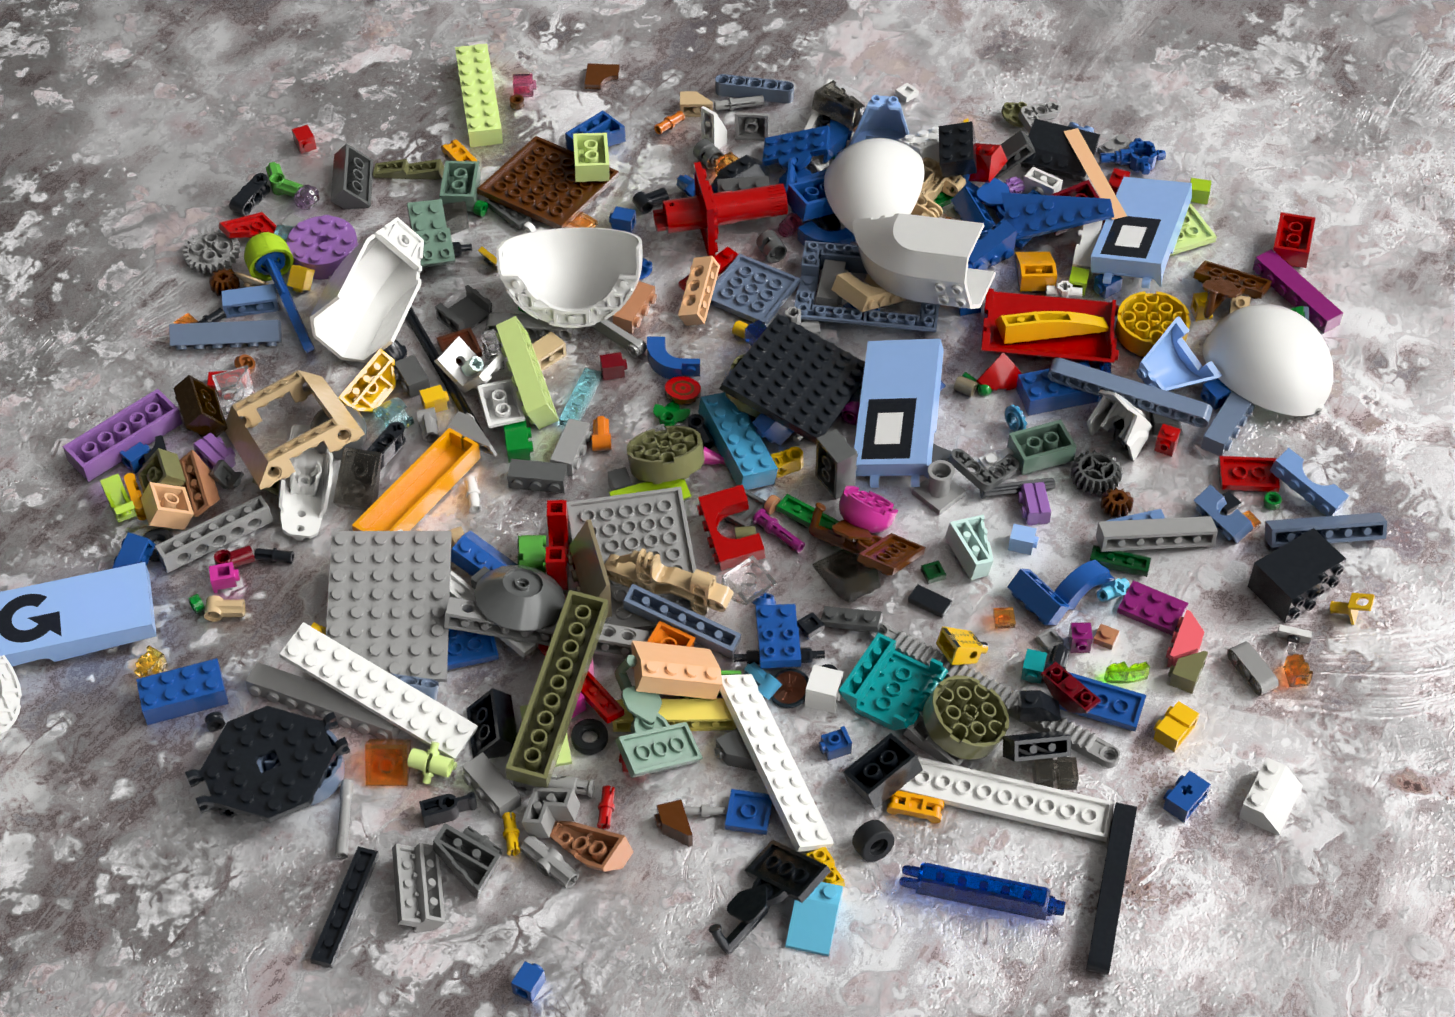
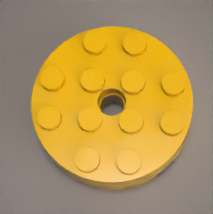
M1142 291L1132 294L1121 303L1118 309L1115 326L1116 336L1126 349L1137 356L1145 357L1176 317L1179 316L1189 329L1191 322L1189 311L1180 300L1163 292L1156 291V294ZM1188 333L1182 337L1185 342L1187 340Z

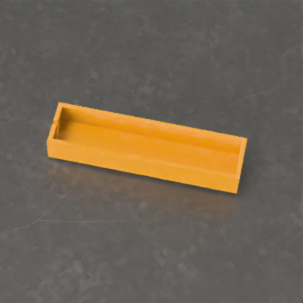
M448 428L352 524L353 531H398L400 529L410 531L481 458L479 443L466 436L463 438L462 434Z

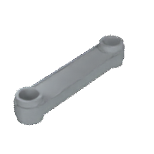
M607 319L591 326L626 349L634 358L639 357L647 349L644 340L633 337Z

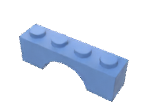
M1288 448L1276 459L1269 471L1317 508L1322 514L1333 516L1343 506L1349 495L1335 484L1324 486L1308 479L1303 471L1304 459Z

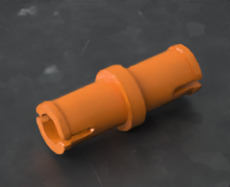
M678 111L672 116L665 117L662 122L654 126L655 132L662 134L668 129H673L676 124L685 120L683 112Z

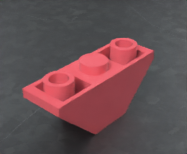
M1186 610L1184 617L1180 616L1177 624V628H1180L1179 632H1174L1171 643H1174L1173 647L1169 646L1165 657L1169 659L1167 667L1171 668V665L1176 666L1179 658L1199 652L1205 632L1189 610Z

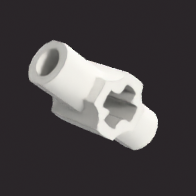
M1061 281L1057 283V286L1047 285L1046 296L1082 299V288L1073 287V284H1070L1068 281Z

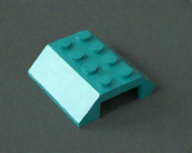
M878 632L839 689V693L856 713L890 730L906 729L909 725H914L920 716V712L923 711L927 698L938 686L939 682L944 679L948 670L943 667L942 662L934 658L930 660V666H927L896 651V641Z

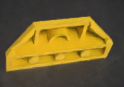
M380 348L338 397L344 405L351 406L359 412L374 413L396 387L395 360Z

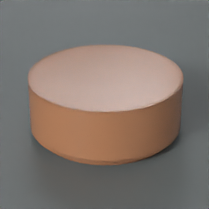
M775 495L769 496L764 504V510L772 515L776 511L780 498Z

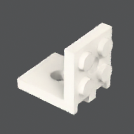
M458 337L434 362L466 393L472 388L476 390L477 385L486 384L492 378L490 375L493 372L496 373L503 366L501 363L505 357L500 353L485 362L481 371L473 376H466L462 372L461 366L457 365L456 358L461 359L464 365V362L477 355Z

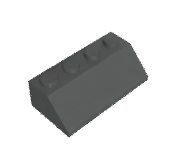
M347 143L334 154L331 201L343 209L369 208L371 206L373 159Z

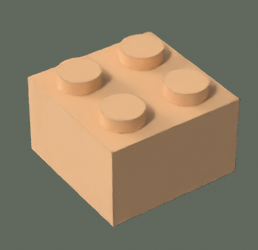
M149 482L141 497L149 526L185 530L194 515L185 487Z

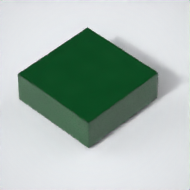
M939 560L921 565L920 570L928 584L946 579V573Z

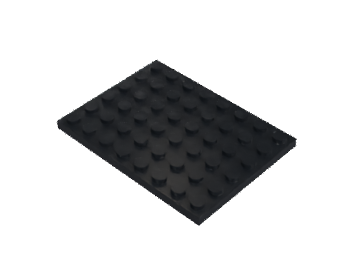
M778 313L722 382L719 389L816 444L817 438L828 432L863 383L865 361L837 347L834 343L821 338L818 334L812 333L802 325L791 322L787 317Z

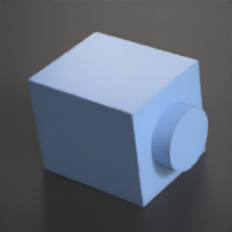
M1014 524L1008 550L1031 555L1033 548H1037L1038 545L1037 528Z

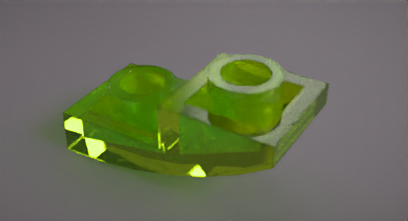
M1125 661L1118 664L1113 663L1106 667L1104 680L1108 683L1117 684L1143 681L1148 679L1150 666L1147 661L1140 664L1135 663L1130 667L1127 666Z

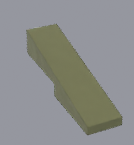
M407 159L375 163L373 177L442 180L444 165L441 159L410 164Z

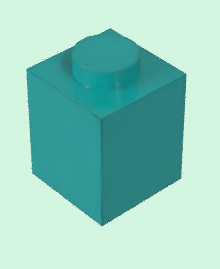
M1027 649L1021 680L1041 684V672L1044 671L1047 657L1046 652Z

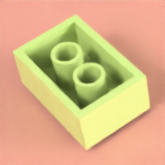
M607 133L573 134L575 181H610Z

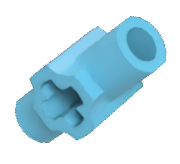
M1118 578L1101 585V589L1097 592V598L1104 602L1125 595L1126 590L1130 586L1129 581L1126 578Z

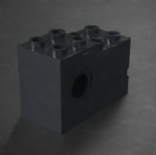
M1313 528L1254 562L1248 587L1286 623L1291 619H1297L1306 610H1312L1316 606L1317 597H1320L1327 589L1335 588L1340 583L1346 558Z

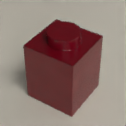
M621 352L600 355L603 381L625 378L624 370L628 369L627 361L622 358Z

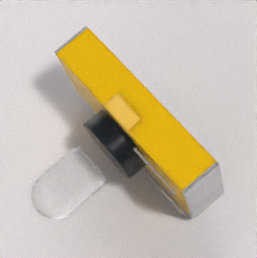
M481 246L478 251L484 257V262L490 267L494 265L497 269V258ZM482 263L478 267L477 272L481 274L488 267Z

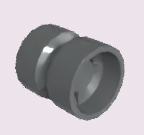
M702 139L694 146V156L707 169L714 170L723 162L724 154L709 139Z
M767 230L758 236L756 244L770 263L779 262L786 256L787 248L775 231Z

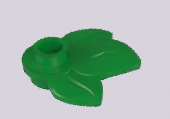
M673 400L665 407L655 404L653 413L659 419V424L666 428V426H675L678 422L687 420L690 415V409L680 410L679 405L674 403L675 401Z

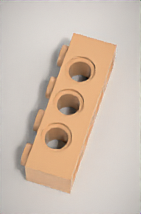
M713 256L696 257L693 259L681 307L678 311L679 318L686 326L705 324L720 265Z

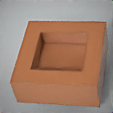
M1100 624L1093 643L1112 650L1118 638L1119 630Z

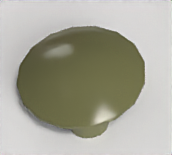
M1024 102L1004 103L1001 113L1005 121L1015 127L1023 128L1024 126L1018 114L1021 108L1027 106V104Z

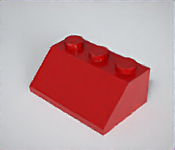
M976 143L977 173L970 174L969 181L987 183L992 181L1008 161L1001 145Z
M1280 213L1273 250L1290 266L1307 267L1316 217Z

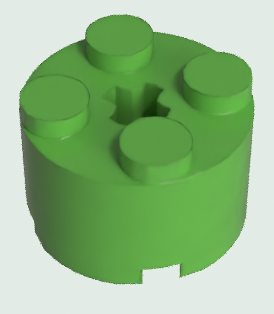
M546 535L518 536V565L536 568L546 573Z

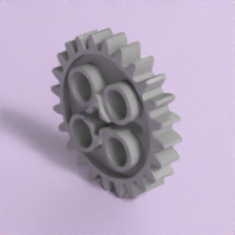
M214 229L211 232L205 230L204 234L198 232L199 236L192 235L193 240L188 239V244H184L183 257L187 266H190L191 270L195 269L196 272L202 270L203 274L206 271L212 274L213 270L217 272L218 269L223 270L226 266L232 267L231 262L236 263V258H239V253H241L237 238H228L220 229L217 232Z

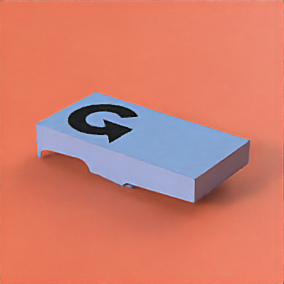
M145 562L0 592V656L4 655L12 667L39 659H50L57 662L157 636L150 574Z

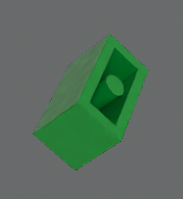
M526 420L504 425L508 463L511 462V459L531 460L530 453L534 452L533 442L528 441L529 438H532L531 427H527Z

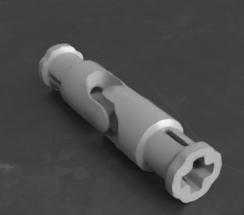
M552 774L548 788L573 789L575 794L588 795V797L592 798L595 789V779H590L589 781L581 780L574 776L558 777ZM509 780L513 787L520 786L526 787L527 790L534 789V786Z

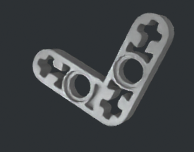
M1054 101L1024 106L1021 108L1018 117L1027 132L1030 133L1031 125H1033L1035 118L1040 120L1056 118L1061 111V106Z

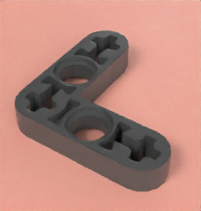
M953 449L949 456V463L981 491L992 490L1013 476L1019 467L1018 460L1011 456L1003 458L987 470L962 449ZM967 468H973L976 472H970ZM993 472H999L1002 476H997Z

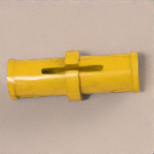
M510 812L502 815L504 825L502 834L506 840L507 855L511 856L512 851V856H515L521 852L518 840L520 831L517 829L515 813L512 812L510 818Z

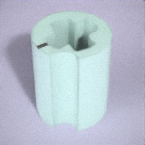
M474 356L464 362L461 369L464 375L473 376L483 369L484 363L480 357Z

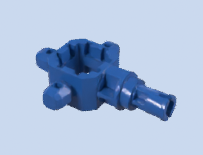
M1135 138L1129 144L1128 149H1119V151H1114V153L1099 154L1100 164L1114 162L1120 166L1129 165L1131 170L1141 171L1143 175H1148L1155 168L1156 160L1159 161L1166 158L1164 150H1156L1154 143L1143 141L1141 138Z

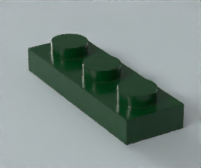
M1093 545L1090 561L1096 560L1106 568L1145 577L1148 575L1151 562L1150 557L1123 551L1101 552L1100 547Z

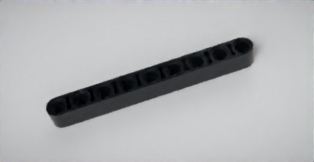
M1119 802L1115 803L1087 961V971L1109 975L1137 806Z

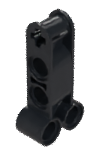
M391 423L366 451L359 450L354 458V465L358 467L355 473L356 480L371 486H375L378 483L381 470L406 442L403 434L405 430L403 423Z

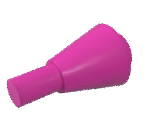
M704 447L705 461L703 465H726L724 458L720 454Z

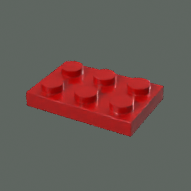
M1219 456L1221 490L1279 492V478L1269 471L1276 458Z

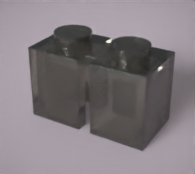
M1066 756L1057 757V760L1047 758L1033 761L1032 774L1034 784L1054 788L1053 781L1056 780L1057 789L1077 790L1079 775L1076 757Z

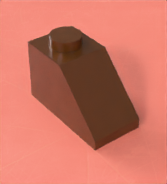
M682 800L657 805V814H654L656 826L661 827L662 834L688 847L693 846V835Z

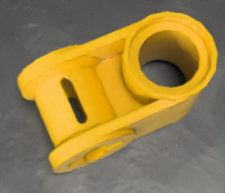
M791 447L771 454L778 468L776 478L799 471L804 466L803 450L799 447Z

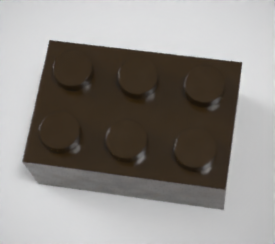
M191 375L185 377L173 388L176 395L175 399L180 408L179 411L184 420L183 424L189 431L192 430L198 433L202 438L209 433H212L217 438L228 428L215 389Z

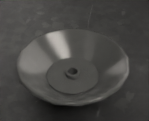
M523 565L501 566L488 571L477 582L474 592L477 608L487 620L501 628L518 632L539 631L553 625L559 619L565 603L563 589L553 577L539 569Z

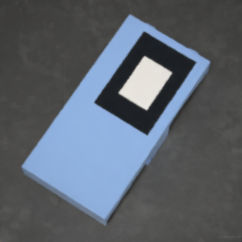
M1123 177L1116 197L1127 216L1114 220L1112 218L1106 219L1091 254V273L1104 274L1103 284H1111L1113 275L1143 278L1141 288H1150L1152 279L1157 282L1159 287H1162L1163 274L1170 253L1173 254L1192 199V183Z
M941 339L868 341L854 448L858 454L856 476H870V488H879L880 476H911V487H920L921 475L929 479L928 467L932 463L934 432L937 430L944 352Z

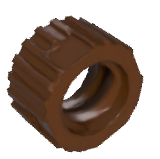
M515 94L509 99L510 107L514 110H520L525 105L522 95Z

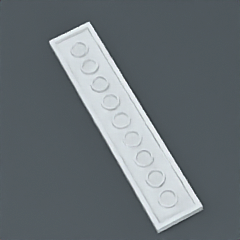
M304 622L279 654L280 658L426 745L430 746L431 741L438 742V751L446 757L453 758L454 761H456L477 730L478 726Z
M752 674L721 675L723 684L720 689L721 695L795 850L800 852L817 850L822 847L831 848L834 842L762 694L758 691L757 683Z
M918 757L923 770L898 790L941 799L946 805L1104 842L1107 841L1114 802L921 757Z

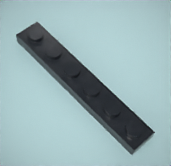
M357 847L310 958L311 963L333 968L378 860V851Z

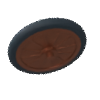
M785 669L774 676L782 684L771 697V700L776 705L782 708H794L805 702L806 686L809 678L804 672L798 669Z

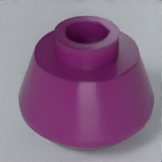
M852 401L848 403L841 412L842 418L847 423L857 425L860 402Z

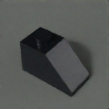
M1041 690L1019 691L1017 703L1019 722L1061 721L1059 701Z

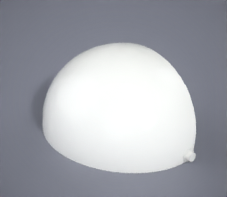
M871 138L854 143L837 155L826 170L824 189L827 200L838 219L853 234V220L870 217L879 219L883 215L892 217L896 213L911 214L922 189L924 179L923 160L912 148L892 139Z
M1259 304L1233 311L1212 329L1203 346V357L1206 364L1210 361L1213 362L1222 375L1218 379L1232 391L1258 406L1281 414L1307 416L1315 413L1322 414L1325 411L1324 404L1329 397L1333 383L1332 358L1323 337L1306 318L1282 306Z

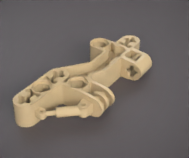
M925 157L922 159L924 164L923 181L925 182L922 184L920 195L911 215L939 218L943 214L941 206L934 202L940 192L954 197L966 185V180L961 175L943 178L940 163Z
M644 548L640 552L634 550L632 553L622 556L610 554L604 564L609 580L629 588L634 584L654 594L671 593L691 601V609L699 615H706L709 609L724 612L734 594L729 587L716 583V576L696 569L694 573H690L677 567H666L661 563L659 554L653 556V552L649 551L646 553Z

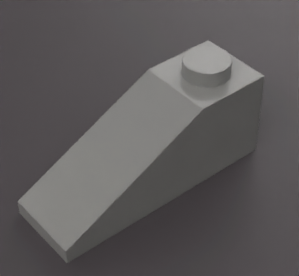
M458 411L446 427V430L451 428L462 434L463 438L466 436L479 443L480 451L496 457L495 449L476 423L475 417L470 413L464 414Z

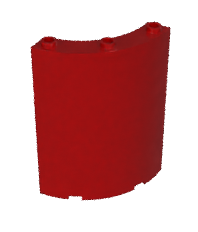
M989 288L985 298L984 313L988 315L983 320L981 351L1114 363L1118 361L1119 350H1116L1117 338L1114 337L1115 316L1118 315L1119 305H1116V300L1105 302L996 292L994 289ZM1040 311L1075 312L1103 317L1109 327V331L1004 344L996 327L995 319L1004 315Z

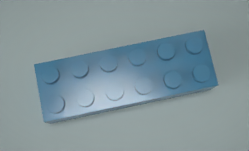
M725 392L702 396L698 413L703 416L704 424L715 441V446L720 455L724 458L725 464L736 485L743 484L744 489L750 490L775 484L778 468L760 435L755 431L756 428L749 415L739 411L737 406L726 397Z

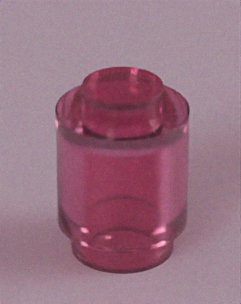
M789 213L779 224V234L783 237L792 236L798 227L802 225L801 218L795 213Z

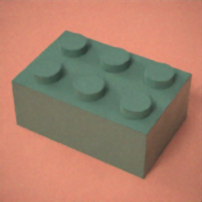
M445 161L439 195L440 199H442L444 211L473 212L474 205L478 199L477 188L480 186L481 180L479 161Z
M1060 419L1009 433L1007 448L1010 447L1013 454L1011 456L1018 460V469L1024 475L1074 461L1077 446Z

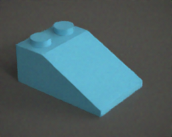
M821 882L803 903L797 900L794 901L786 948L829 957L842 902L843 886Z

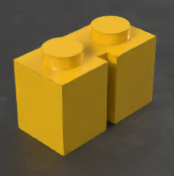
M1180 701L1174 707L1170 706L1164 715L1165 718L1163 720L1159 719L1153 728L1155 730L1153 739L1173 752L1178 749L1195 728L1199 718L1198 712Z

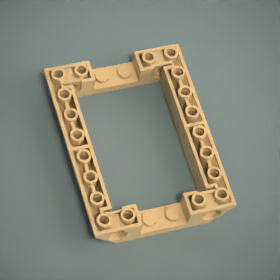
M300 370L234 403L229 411L226 420L228 428L225 430V433L260 490L269 488L275 482L288 478L292 473L296 472L289 459L301 455L303 451L318 446L320 442L323 441L331 453L342 449L344 445L355 442L365 435L322 376ZM287 392H289L295 403L305 401L312 394L330 420L263 455L247 429L248 427L253 428L262 421L257 408L268 405L274 399L282 398Z

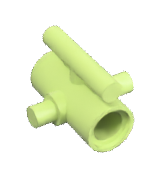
M431 741L430 749H427V751L416 748L410 751L407 765L408 767L422 770L424 775L422 783L430 784L435 774L448 778L452 770H455L457 767V762L453 758L439 755L438 742Z

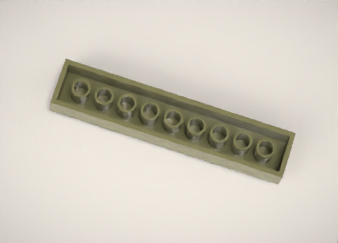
M569 590L505 768L506 779L538 788H548L608 614L607 599Z

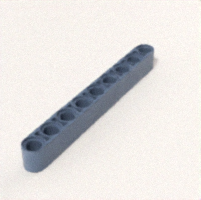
M1062 358L1053 359L1048 372V378L1055 383L1103 397L1099 393L1100 390L1114 392L1125 398L1136 408L1201 428L1208 426L1213 410L1212 406L1207 403Z

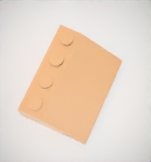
M633 640L631 642L632 655L637 659V664L633 667L637 692L716 699L723 684L721 669L710 649Z

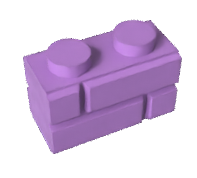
M212 433L196 441L193 445L197 455L211 470L218 460H224L231 468L236 465L234 458L236 454L231 447L227 448L220 437L216 438Z
M1043 482L1023 484L1021 492H1018V502L1023 505L1021 507L1022 518H1026L1028 525L1050 523L1051 509L1045 484Z

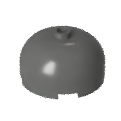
M348 405L344 406L365 435L355 442L344 445L342 449L333 451L332 454L337 459L357 454L359 450H362V446L367 440V425L364 417L359 411ZM323 409L314 416L310 430L330 420ZM323 441L314 447L319 453L326 454L327 447Z

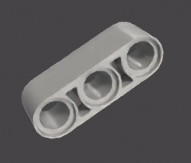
M1245 641L1227 650L1228 659L1257 695H1262L1278 687L1279 683L1276 675L1249 642Z

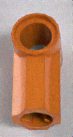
M597 416L596 419H593V451L611 450L609 419L604 416Z

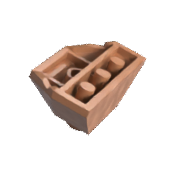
M191 450L179 461L186 480L182 487L186 488L194 513L193 517H198L218 502L220 497L215 480L209 475L211 470L197 453Z

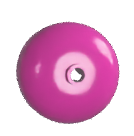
M846 486L839 501V511L844 520L859 528L867 529L873 534L884 532L892 525L898 513L897 509H893V503L874 492L858 491L859 488L856 486Z

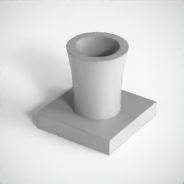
M937 460L928 467L929 479L926 478L922 481L920 487H914L912 495L935 513L941 515L966 495V490L952 480L955 473L953 465L945 460Z

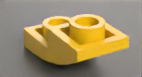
M826 847L806 854V856L827 865L831 870L822 882L845 886L844 879L836 869L834 859Z

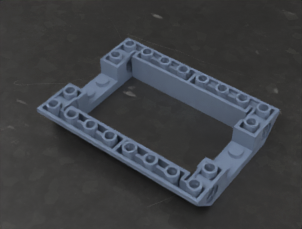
M805 241L799 290H797L794 305L801 310V319L930 332L937 331L939 304L921 302L920 315L874 310L861 312L854 308L815 305L820 269L823 270L825 259L846 262L848 272L868 273L861 260L857 245Z

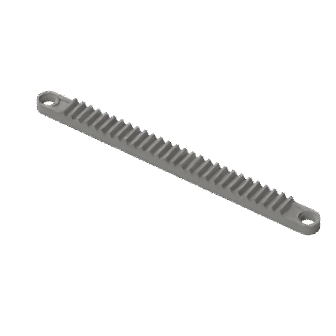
M881 623L879 630L884 632L883 635L896 641V651L927 666H930L932 658L942 662L943 667L948 670L944 679L962 675L980 680L981 685L987 689L992 688L999 695L1006 706L1008 715L1019 721L1017 707L1019 695L1015 690L1010 691L1009 687H1003L1002 683L997 684L994 679L990 680L987 675L982 676L981 672H975L974 668L969 669L966 664L951 665L945 655L941 654L938 649L933 650L931 645L926 646L925 642L920 643L917 638L913 639L910 634L907 636L904 631L900 632L885 623ZM869 631V639L873 641L876 635ZM1066 717L1061 718V721L1022 722L1038 732L1061 731L1071 735V749L1103 767L1113 768L1119 762L1120 751L1118 748L1098 738L1096 733L1091 734L1088 729L1083 730L1081 725L1076 726L1073 721L1068 722ZM1111 753L1115 758L1108 760L1104 757V754Z

